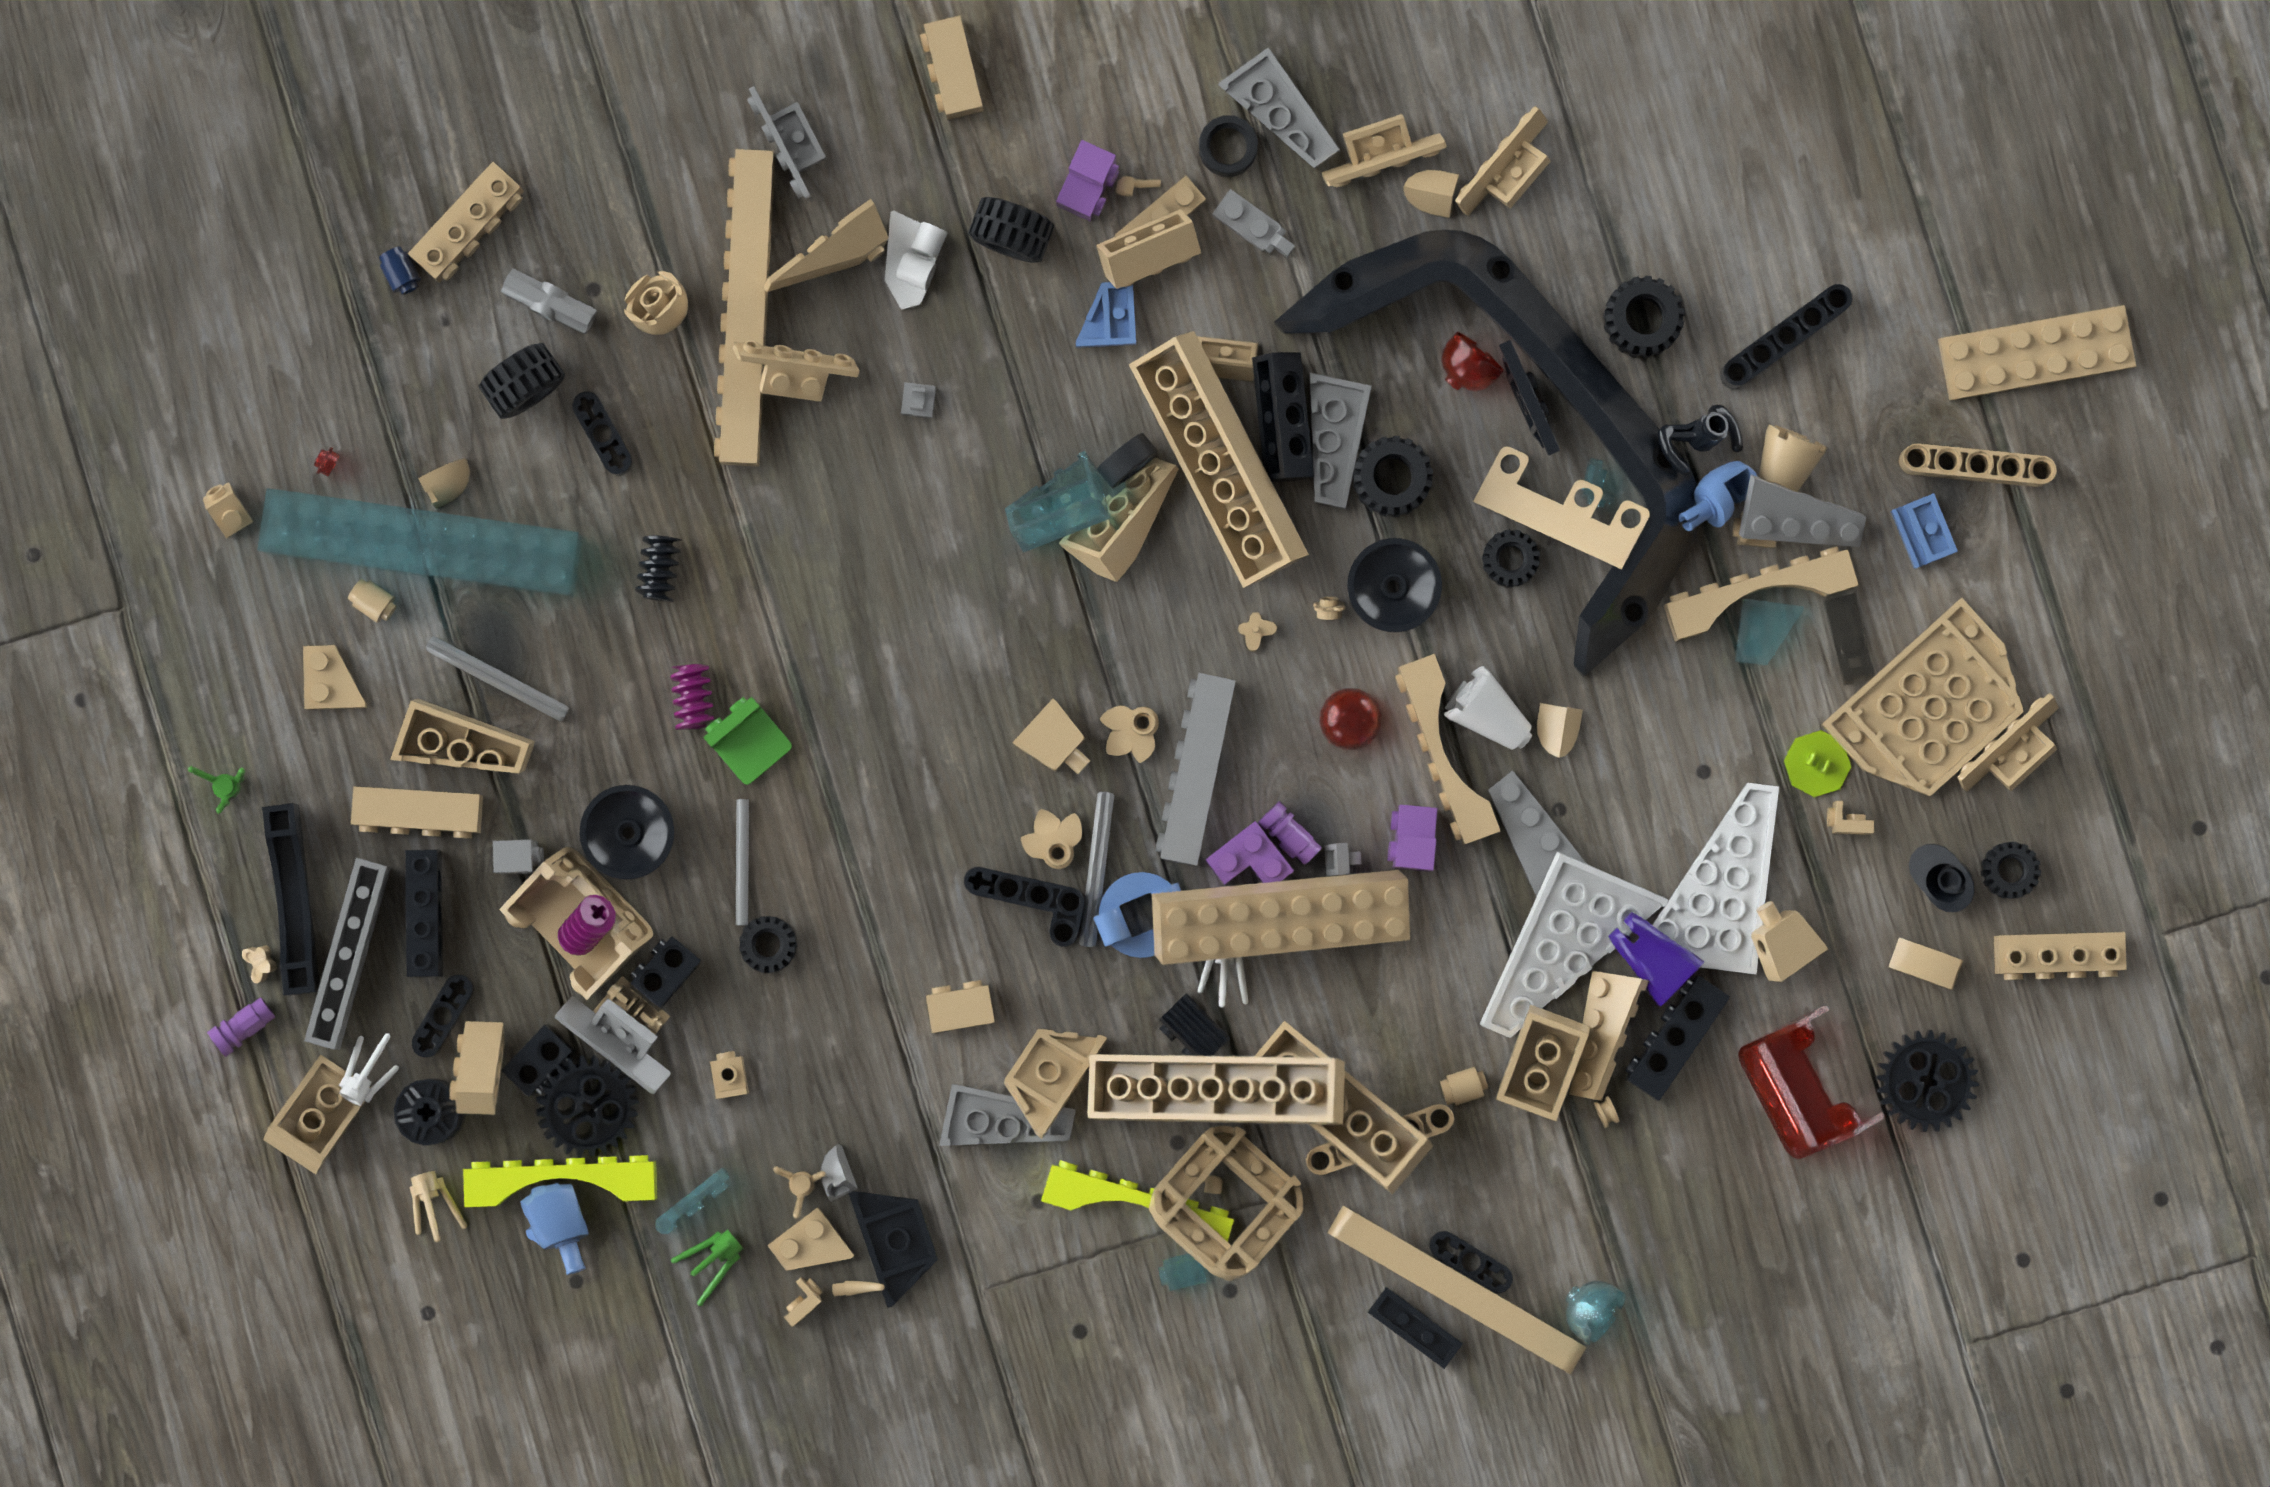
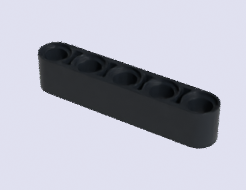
M1842 284L1830 286L1731 358L1721 369L1720 379L1722 383L1730 389L1743 387L1843 314L1853 300L1850 289ZM1830 293H1840L1844 298V305L1842 307L1831 305L1829 302ZM1806 311L1815 312L1819 317L1818 325H1808L1804 320V313ZM1782 329L1790 330L1794 336L1793 343H1782L1778 337L1779 331ZM1761 347L1768 352L1769 359L1767 362L1760 363L1754 359L1753 351L1755 348ZM1731 366L1740 367L1744 374L1743 380L1733 381L1730 379L1728 368Z

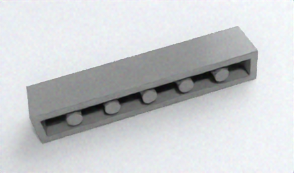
M1198 673L1197 680L1191 679L1187 697L1193 698L1191 711L1184 710L1181 728L1187 729L1184 741L1178 740L1174 759L1180 760L1178 772H1171L1168 790L1174 791L1172 803L1165 802L1162 820L1168 821L1165 834L1159 833L1155 851L1161 852L1160 859L1197 867L1236 680Z
M360 858L355 860L304 1039L305 1042L334 1050H340L392 867Z

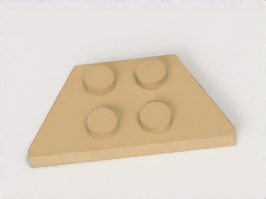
M1038 1029L1006 1076L1004 1084L1039 1138H1044L1088 1071L1090 1054L1098 1055L1107 1041L1105 1036L1087 1037L1078 1036V1033L1074 1032L1056 1033L1053 1030Z

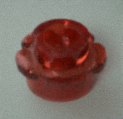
M330 447L328 451L321 449L313 463V466L318 468L316 471L317 475L322 473L328 477L340 457L339 454L332 451L333 447Z

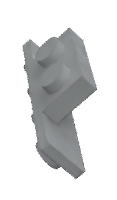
M755 87L749 88L752 97L748 98L747 101L755 116L760 113L762 114L766 124L761 126L769 143L776 141L781 152L775 155L784 171L790 169L795 180L791 181L790 184L797 198L799 199L804 196L807 203L813 201L799 173L827 158L798 102L769 116Z
M572 996L556 1013V1020L651 1094H655L670 1076L669 1070L647 1054L658 1037L609 998L601 1005L598 1012L594 1013Z

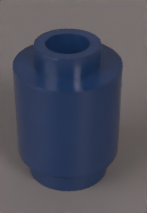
M401 246L392 248L379 256L381 261L380 268L393 293L401 292L402 295H406L419 287L417 282L421 280V276L408 252H404Z

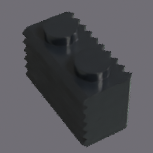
M1187 993L1159 1019L1163 1023L1159 1029L1172 1042L1177 1038L1185 1046L1181 1051L1185 1056H1213L1230 1039Z

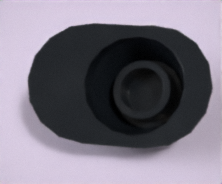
M1925 844L1914 851L1909 861L1910 874L1929 900L1938 909L1945 912H1958L1965 909L1972 902L1975 893L1974 882L1968 867L1960 862L1946 847L1938 844Z

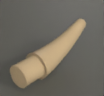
M844 1281V1283L832 1285L834 1297L883 1291L885 1288L883 1284L866 1281Z

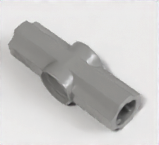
M514 268L507 275L501 290L502 294L530 307V310L553 322L556 320L584 335L591 328L598 312L593 307L568 296L569 294L564 290L545 281L542 283Z

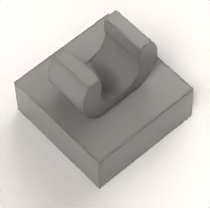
M905 382L901 415L933 418L936 386Z
M1348 843L1324 845L1326 877L1350 874L1349 865L1362 864L1361 851L1348 852Z

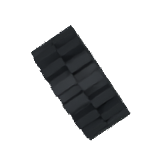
M1508 529L1495 534L1486 544L1482 555L1483 568L1490 580H1494L1497 585H1504L1509 588L1513 586L1518 587L1528 582L1536 573L1540 563V552L1536 547V542L1527 533L1524 534L1516 529L1515 531ZM1509 546L1518 548L1523 555L1521 567L1512 571L1504 569L1499 562L1501 550Z
M2005 842L1994 846L1992 850L1986 853V858L1982 860L1981 864L1983 865L1981 876L1984 877V885L1989 887V891L1992 894H1996L2000 898L2015 899L2029 894L2033 891V887L2037 886L2039 882L2038 877L2041 876V870H2039V865L2041 864L2039 859L2037 860L2035 857L2036 853L2030 850L2029 846L2019 844L2018 842ZM2007 858L2018 860L2023 868L2021 878L2014 883L2004 881L1999 874L2000 864Z
M762 916L752 920L742 930L743 933L739 939V950L743 960L752 969L763 973L778 972L787 967L791 960L794 959L797 948L796 935L791 926L782 919ZM765 932L774 933L780 940V949L772 957H764L756 949L757 938Z

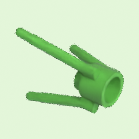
M192 766L188 768L190 773L213 783L214 794L221 798V802L216 808L217 813H221L225 807L230 805V799L235 798L239 794L240 783L244 781V768H240L235 777L229 774H221L216 777Z
M728 1229L722 1234L719 1231L716 1232L709 1239L671 1259V1262L675 1264L714 1244L710 1248L713 1253L691 1271L692 1276H696L717 1258L721 1262L728 1259L697 1301L698 1306L704 1304L731 1266L741 1258L738 1253L744 1248Z

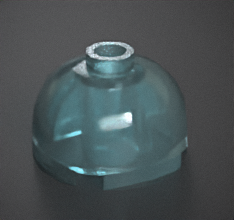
M1599 1280L1587 1282L1580 1288L1575 1286L1566 1297V1302L1569 1303L1566 1309V1321L1570 1330L1587 1345H1590V1341L1597 1342L1616 1320V1317L1612 1315L1616 1306L1622 1309L1626 1299L1625 1293L1616 1286Z

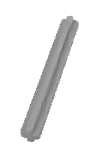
M432 636L426 646L427 652L558 721H563L569 711L568 706L435 636Z
M1098 792L1079 941L1080 945L1084 947H1095L1097 942L1098 928L1093 917L1099 915L1103 893L1114 794L1110 792Z

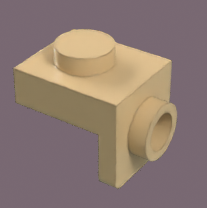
M229 482L223 486H214L203 498L206 510L226 538L253 522Z

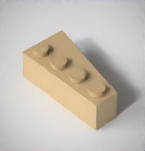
M417 698L410 701L390 760L521 773L526 770L535 741Z

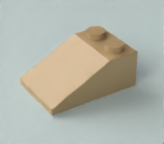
M320 1055L270 1124L263 1140L314 1174H317L365 1101L361 1106H357L339 1094L342 1089L339 1084L346 1071Z

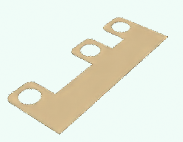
M1503 447L1473 502L1622 569L1649 519V510L1634 502L1624 501L1621 503L1610 526L1591 518L1603 496V491L1600 487L1585 480H1578L1574 483L1562 505L1518 485L1517 483L1529 462V458L1526 454L1511 447ZM1512 454L1519 458L1520 466L1516 472L1507 474L1502 471L1500 463L1505 456ZM1581 488H1589L1594 493V500L1587 507L1578 506L1574 500L1576 492ZM1628 509H1636L1641 515L1640 523L1634 528H1626L1621 522L1623 512Z

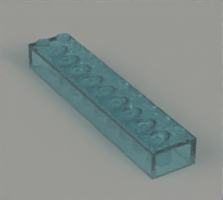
M267 488L257 550L263 554L573 598L582 535L579 532Z

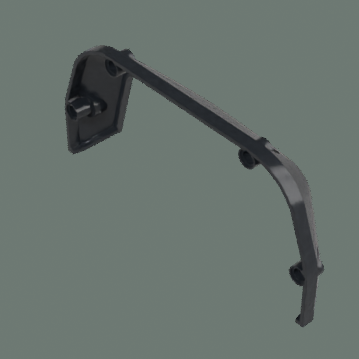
M1443 229L1425 231L1349 260L1333 270L1274 321V325L1281 333H1331L1436 282L1453 284L1497 324L1555 385L1601 441L1642 497L1645 508L1650 512V516L1622 569L1615 566L1611 567L1578 617L1579 623L1573 664L1578 673L1584 677L1642 627L1656 611L1691 548L1698 526L1692 531H1687L1683 528L1682 524L1689 520L1679 521L1680 513L1696 505L1694 491L1697 483L1691 468L1687 474L1682 475L1674 467L1663 468L1659 465L1657 457L1662 452L1657 435L1659 428L1514 262L1494 244L1464 231ZM1496 264H1502L1507 267L1509 274L1504 279H1498L1492 274V267ZM1340 275H1346L1351 278L1353 285L1347 290H1341L1336 286L1335 279ZM1672 444L1674 450H1675L1676 453L1679 455V457H1680L1684 462H1686L1685 459H1684V458L1682 457V455L1680 454V452L1678 451V449ZM1628 605H1635L1640 609L1641 617L1638 621L1633 622L1626 618L1625 608Z

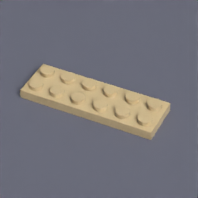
M2125 305L1938 339L1950 401L2136 367Z

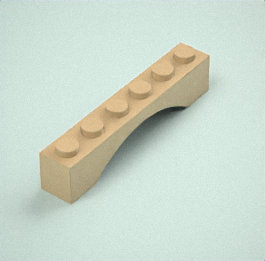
M1838 546L1820 551V558L1810 561L1808 555L1790 560V567L1780 570L1778 564L1760 569V576L1750 579L1748 573L1730 578V585L1720 588L1718 582L1700 587V594L1690 597L1688 591L1670 596L1671 602L1664 605L1674 641L1707 632L1716 618L1729 605L1741 597L1756 591L1775 587L1798 588L1826 597L1859 586L1848 549L1839 552Z
M1435 654L1400 666L1398 668L1399 674L1395 676V680L1400 693L1406 692L1410 704L1406 705V709L1411 722H1418L1421 733L1417 734V739L1422 752L1428 751L1432 763L1427 764L1433 781L1439 780L1443 792L1438 795L1444 811H1451L1454 822L1449 824L1455 840L1461 839L1463 845L1500 832L1490 802L1476 794L1460 779L1451 767L1443 750L1439 734L1438 714L1445 680Z

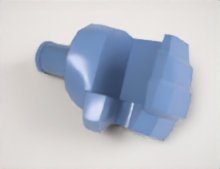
M1732 461L1710 471L1701 479L1694 491L1696 505L1679 514L1680 522L1685 519L1689 520L1682 524L1683 528L1687 531H1692L1706 520L1715 527H1722L1734 514V503L1746 500L1750 475L1757 476L1755 471L1741 461Z
M555 1183L533 1188L531 1194L521 1201L524 1215L531 1225L526 1230L528 1239L538 1243L545 1250L559 1249L567 1275L585 1270L586 1267L583 1264L577 1242L588 1236L589 1233L572 1184Z

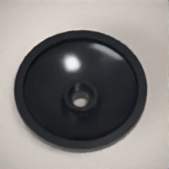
M1387 538L1372 543L1356 557L1349 571L1347 590L1353 609L1365 623L1384 632L1398 633L1420 626L1433 614L1441 597L1442 578L1436 561L1422 546L1407 539ZM1392 581L1399 584L1400 588L1396 593L1388 590V584Z
M619 785L599 793L588 804L581 818L579 835L584 854L596 869L610 877L629 880L644 877L654 872L664 863L673 846L675 829L668 807L656 794L640 786ZM627 827H632L635 831V835L631 839L624 837L623 832Z

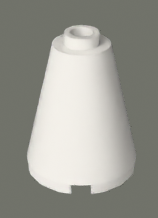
M1484 666L1477 668L1471 673L1475 679L1468 683L1463 681L1446 704L1445 709L1448 711L1444 712V716L1511 750L1516 747L1523 748L1532 737L1530 733L1531 724L1491 672Z

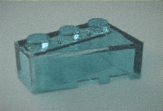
M1085 450L1077 455L1078 460L1065 470L1060 468L1053 473L1055 477L1042 487L1038 488L1036 485L1005 508L1010 532L1023 552L1110 519L1098 471Z

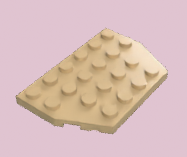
M1960 598L1821 725L1863 771L1926 796H1931L2024 711L2007 659L2005 644L1967 602Z

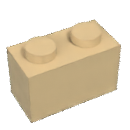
M978 980L963 983L964 989L951 991L950 985L932 988V995H926L932 1033L995 1023L989 985L982 986V981Z

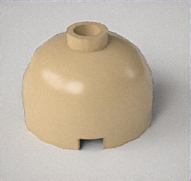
M658 271L659 275L652 278L649 275L640 278L632 285L625 297V302L628 304L627 310L624 309L625 315L639 330L652 335H663L673 331L682 323L688 311V298L684 287L672 273Z

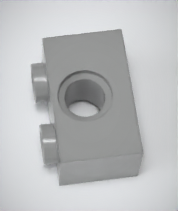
M493 841L494 873L501 875L532 874L544 862L543 847H539L537 841Z

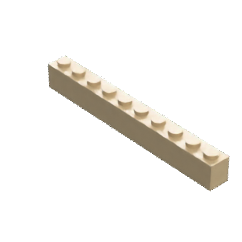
M736 149L735 158L730 157L729 176L734 177V188L728 189L727 207L732 208V220H726L725 234L727 239H731L730 251H725L724 270H729V282H723L722 300L728 301L727 313L721 314V332H726L725 344H720L719 363H724V376L718 375L717 393L723 394L722 407L716 408V425L721 426L720 438H715L714 457H719L721 465L759 467L763 393L760 392L759 385L764 364L739 361L733 346L734 342L755 341L762 346H765L768 292L763 287L769 277L775 170V154L773 151Z

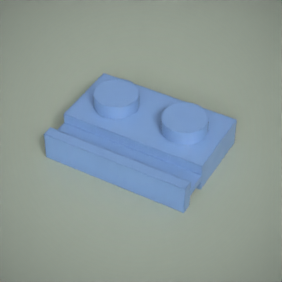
M1934 493L1890 511L1914 569L1958 552Z

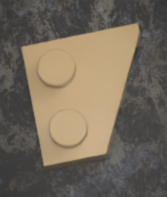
M819 1207L767 1245L786 1271L851 1259L855 1256Z

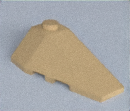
M871 199L838 222L839 226L832 231L831 237L828 238L827 235H822L815 240V243L807 249L808 255L804 256L803 253L796 255L768 277L763 287L766 292L857 266L867 259L873 262L885 252L883 247L889 237L874 202Z
M1154 458L1130 477L1125 483L1126 488L1113 498L1110 495L1105 497L1101 501L1104 505L1090 517L1086 513L1079 518L1059 544L1096 574L1118 582L1137 558L1177 474L1178 467L1169 462Z

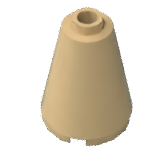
M1769 424L1765 435L1759 478L1798 492L1825 454L1827 446L1818 441H1815V444L1811 443L1802 434Z

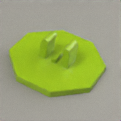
M1822 730L1795 738L1784 759L1791 785L1812 797L1840 790L1851 769L1847 752L1830 734Z

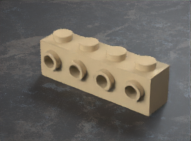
M492 162L410 250L408 255L439 283L443 279L449 280L459 269L457 263L464 256L470 257L479 248L480 243L478 241L485 233L490 235L498 228L501 223L499 218L508 209L511 212L520 204L523 199L520 196L524 192L523 189L499 166Z
M2125 932L1994 936L1995 974H2004V980L2023 979V973H2035L2036 979H2054V972H2067V978H2086V971H2098L2099 977H2118V970H2127Z

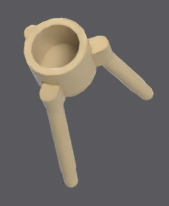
M774 1167L773 1171L790 1180V1190L797 1196L793 1217L798 1218L805 1201V1196L812 1193L815 1188V1182L825 1177L826 1173L820 1171L811 1175L809 1172L801 1171L793 1174L780 1167Z
M435 1171L411 1177L413 1186L409 1188L413 1200L415 1233L417 1235L422 1233L420 1201H424L434 1241H440L431 1202L432 1198L439 1196L437 1190H440L463 1229L467 1228V1223L448 1192L443 1177L437 1178Z

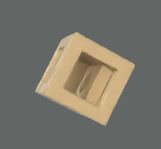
M735 1051L716 1054L717 1060L710 1061L715 1098L749 1094L743 1056L736 1057ZM727 1068L732 1069L734 1072V1077L730 1081L725 1080L722 1076L723 1071Z

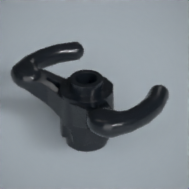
M1719 404L1712 405L1708 410V414L1703 415L1698 420L1689 424H1665L1657 433L1659 445L1665 458L1682 475L1687 474L1690 468L1674 450L1671 444L1672 440L1689 442L1695 450L1707 452L1725 439L1728 431L1732 450L1734 452H1741L1743 450L1742 434L1738 423L1728 409Z

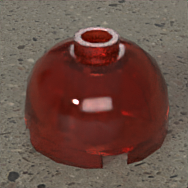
M1459 331L1448 340L1442 351V367L1448 374L1445 378L1446 382L1458 391L1462 387L1469 391H1482L1489 388L1502 374V366L1487 351L1484 353L1479 349L1474 340Z
M1344 688L1335 691L1325 700L1320 710L1319 725L1323 736L1331 745L1342 750L1355 751L1366 747L1376 738L1381 728L1382 714L1378 703L1369 693L1359 688Z

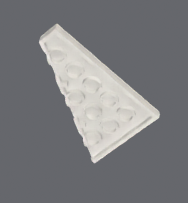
M1746 783L1653 923V926L1666 936L1701 958L1704 963L1700 968L1754 975L1757 973L1759 956L1751 934L1763 924L1756 910L1765 904L1779 792L1778 786Z
M1557 852L1480 1025L1511 1038L1521 1030L1530 1005L1542 1009L1551 1000L1557 999L1576 983L1578 977L1589 972L1593 968L1592 965L1605 954L1611 953L1616 949L1608 937L1616 927L1628 936L1631 934L1630 927L1623 921L1631 912L1646 920L1659 908L1665 907L1668 899Z

